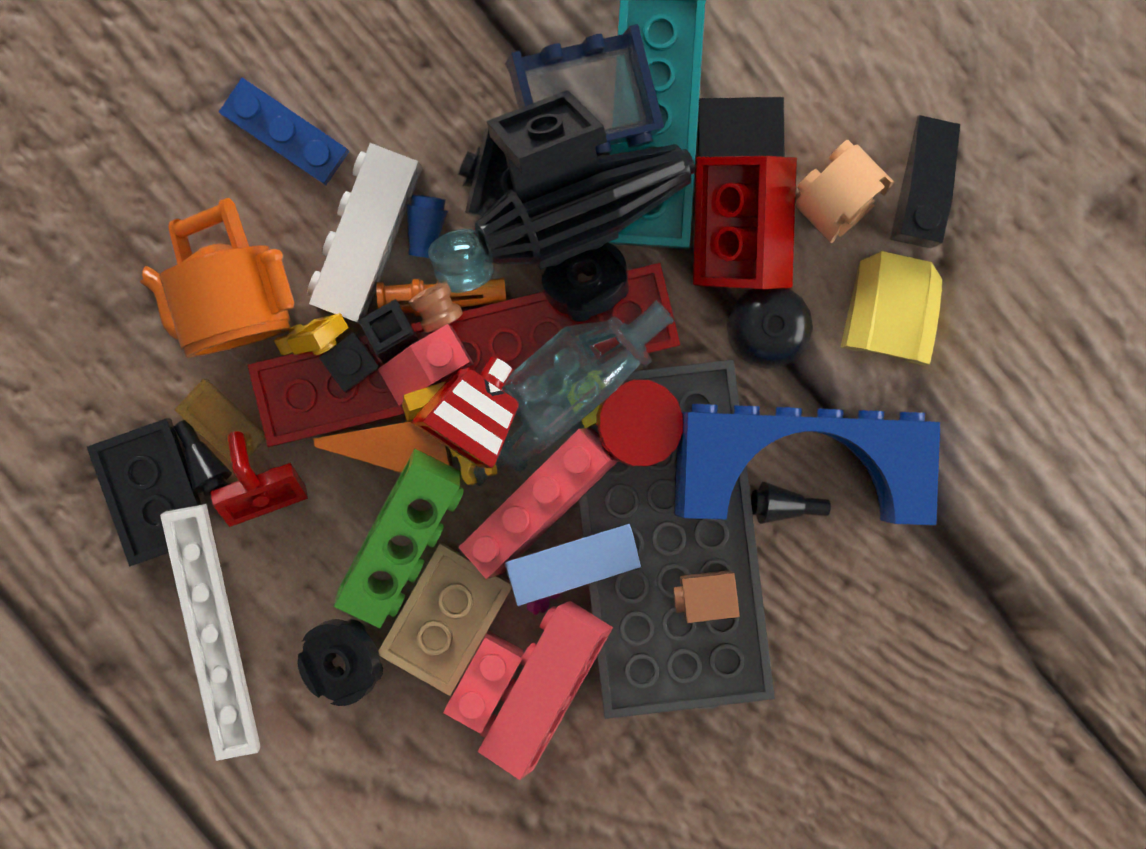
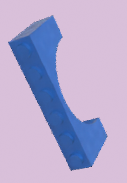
M692 404L691 412H682L683 434L677 446L676 516L694 519H727L733 488L748 462L764 447L784 436L812 431L841 442L861 460L868 470L877 491L880 521L893 524L936 525L940 422L925 421V413L899 412V420H884L885 411L858 410V419L843 418V410L817 409V417H802V408L776 407V415L772 416L760 415V406L734 405V414L718 413V405Z

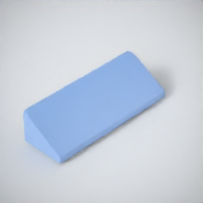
M626 524L505 562V568L517 606H521L641 568L631 526Z

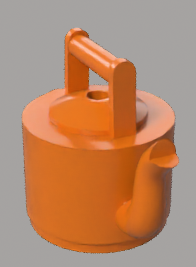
M230 198L222 199L218 205L183 220L174 219L169 222V233L178 265L168 268L161 273H158L149 266H145L142 271L143 279L140 283L154 293L164 329L172 338L179 340L181 350H184L187 358L242 347L280 335L291 329L288 310L294 308V299L282 262L283 254L281 250L270 249L266 245L249 246L236 205ZM224 222L231 245L222 243L208 245L192 254L188 236Z

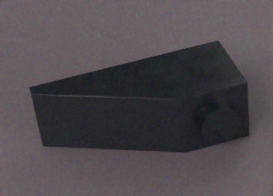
M922 115L917 116L890 240L930 249L943 243L953 199L960 124Z

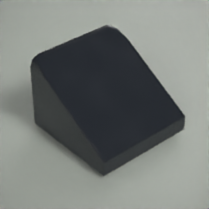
M396 299L358 320L376 355L384 364L420 340Z

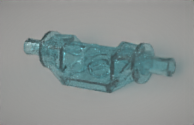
M655 300L647 310L629 325L623 324L617 317L612 316L607 321L565 326L511 373L502 390L519 402L516 413L523 425L512 437L507 434L495 463L497 470L507 463L515 470L522 472L528 467L527 461L548 449L606 400L641 363L647 366L652 362L650 355L646 351L645 344L666 326L674 322L673 317L658 300ZM613 337H616L617 341L620 342V344L603 355L593 346ZM475 466L474 475L478 482L476 485L481 486L490 476H487L484 468Z

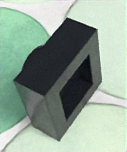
M355 332L319 357L344 392L354 388L381 367Z

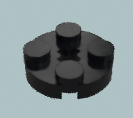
M609 242L598 249L588 250L568 258L559 265L546 267L541 279L548 302L556 310L568 314L569 318L576 322H584L590 319L591 316L611 309L621 299L625 298L629 292L628 270L625 258L621 251ZM584 273L586 276L595 274L589 281H578V275Z
M332 619L325 621L308 631L302 642L305 641L303 651L298 654L297 661L300 676L306 687L319 698L323 695L327 699L333 700L330 704L347 706L356 703L369 694L376 682L383 676V666L380 662L377 647L366 632L363 624L358 620L350 619L344 621ZM336 654L343 658L345 672L341 666H334L332 660L337 657Z

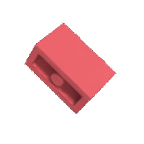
M488 630L443 713L481 734L519 666L524 650Z

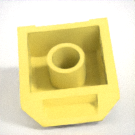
M884 251L861 260L858 265L840 348L868 351L905 359L906 362L913 364L930 365L942 293V278L932 262Z

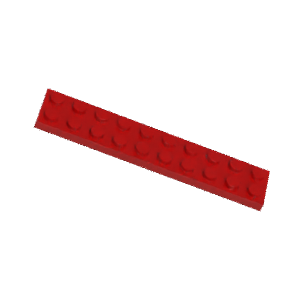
M661 263L628 270L629 292L627 296L611 309L591 316L590 319L584 322L573 321L569 318L568 314L556 310L548 302L543 291L462 311L463 314L449 324L455 330L474 363L467 368L480 374L492 356L507 363L513 369L502 390L680 346ZM421 322L411 324L420 340L435 332L425 333ZM367 336L359 337L378 364L383 366L384 363L376 355ZM312 351L296 355L293 353L247 365L267 447L405 413L403 407L399 406L378 370L348 392H344L319 359L324 353L320 355H314Z

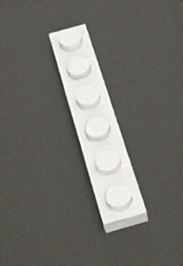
M207 504L165 511L160 515L215 759L218 761L258 753L261 746Z

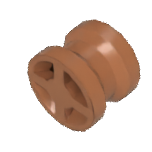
M447 282L434 285L409 300L412 309L418 311L422 317L421 326L425 333L438 330L455 321L463 314L460 306L452 302L449 296L451 289Z

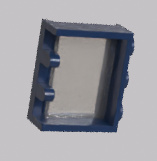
M638 24L629 26L621 35L603 39L602 34H595L585 38L582 44L561 48L560 43L551 44L544 47L540 53L521 57L520 51L512 52L505 63L511 77L518 108L569 90L604 125L607 142L595 146L597 156L612 152L611 145L627 142L628 148L653 142L652 135H655L664 128Z

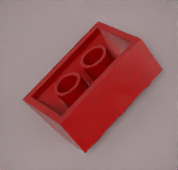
M778 156L696 157L693 285L751 289L792 288L797 158Z

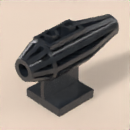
M569 90L486 121L490 137L505 153L513 188L508 190L475 223L476 234L480 246L491 264H536L540 270L548 266L559 265L568 258L588 250L598 249L605 243L619 238L618 232L691 183V174L695 173L694 161L688 150H681L677 144L597 157L595 146L607 142L604 125Z

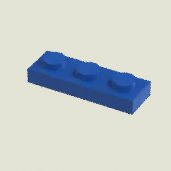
M243 77L219 110L222 116L325 186H327L350 152L346 147Z

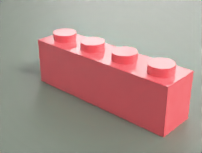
M593 428L578 429L458 547L485 579L503 574L506 571L505 562L519 558L618 462L602 447L599 439L600 436Z
M571 600L557 606V608L552 606L545 614L540 624V628L544 632L537 644L531 643L524 652L520 662L524 666L517 680L513 678L509 682L500 698L504 702L498 715L493 714L489 718L480 734L485 739L477 752L519 780L532 772L613 629L612 626Z

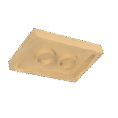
M441 542L378 650L379 656L451 696L511 591L510 581L499 575L485 579L466 556Z

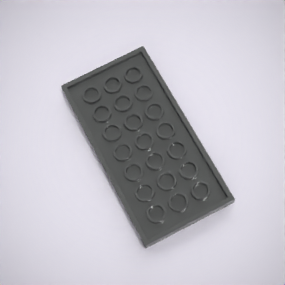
M734 360L606 375L612 388L631 380H651L666 387L677 399L682 412H691L692 404L718 405V413L734 414V405L739 406ZM589 377L565 379L566 390ZM567 396L572 436L578 429L585 427ZM598 425L590 427L593 428L595 432L599 435ZM677 448L665 460L651 466H628L618 461L579 499L583 538L630 524L641 568L589 584L592 614L613 627L597 656L605 719L775 699L747 465L739 475L733 488L727 519H694L675 515ZM725 570L734 572L740 617L687 623L684 618V612L676 613L673 587L681 586L680 576Z

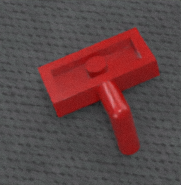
M234 431L227 436L233 473L239 481L230 483L210 493L212 505L229 527L308 499L306 485L291 462L256 475L250 467L244 433Z

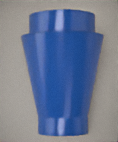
M412 194L411 204H406L409 255L433 258L434 249L448 210H444L446 199Z

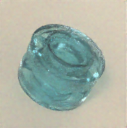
M460 229L448 232L437 238L429 247L428 255L434 268L437 284L447 282L453 293L467 292L479 288L487 283L494 274V264L487 260L480 246L476 230Z

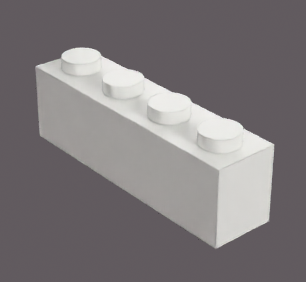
M372 143L369 144L366 153L362 151L359 153L353 168V176L357 177L351 193L346 191L343 194L337 214L342 216L336 232L330 231L323 246L322 254L327 256L321 272H314L308 286L307 294L312 296L309 302L310 305L334 314L341 313L344 318L359 323L358 320L367 316L376 292V282H380L406 214V204L410 203L423 169L419 161Z

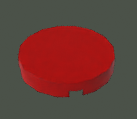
M631 380L614 387L602 399L596 414V426L598 425L601 445L614 460L628 466H651L665 460L677 448L683 434V413L677 399L666 387L651 380Z

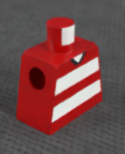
M492 356L480 374L470 368L458 369L421 409L411 423L480 468H493L519 406V402L502 390L513 369L507 363Z

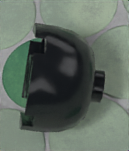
M789 288L749 290L741 295L731 308L727 321L728 339L737 356L751 365L764 369L783 367L798 359L809 345L813 330L809 308L803 298Z

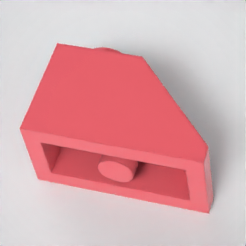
M447 324L410 345L381 366L378 371L398 405L402 406L403 395L439 384L450 378L458 369H465L474 363L453 327Z

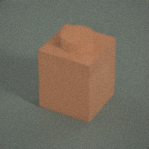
M731 570L680 576L681 586L673 587L676 613L684 612V618L687 623L740 617L735 573Z

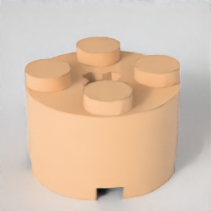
M849 140L843 142L830 155L829 159L832 162L822 173L814 169L797 186L800 191L796 194L795 207L830 243L835 241L837 235L841 237L847 233L875 206L873 204L875 202L874 196L879 192L885 196L894 184V181L858 144L853 145Z

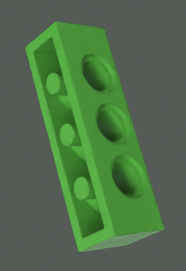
M417 449L413 450L337 590L334 603L335 608L378 628H381L388 615L395 617L404 600L405 594L401 593L405 583L407 580L412 583L416 580L424 564V559L420 558L427 545L433 548L443 531L444 524L440 523L446 510L453 512L461 500L464 489L460 487L461 471ZM417 499H423L428 501L432 507L425 511H418L410 503ZM402 535L408 537L412 542L406 546H399L394 544L391 538ZM384 571L390 574L392 578L382 581L374 578L372 573Z

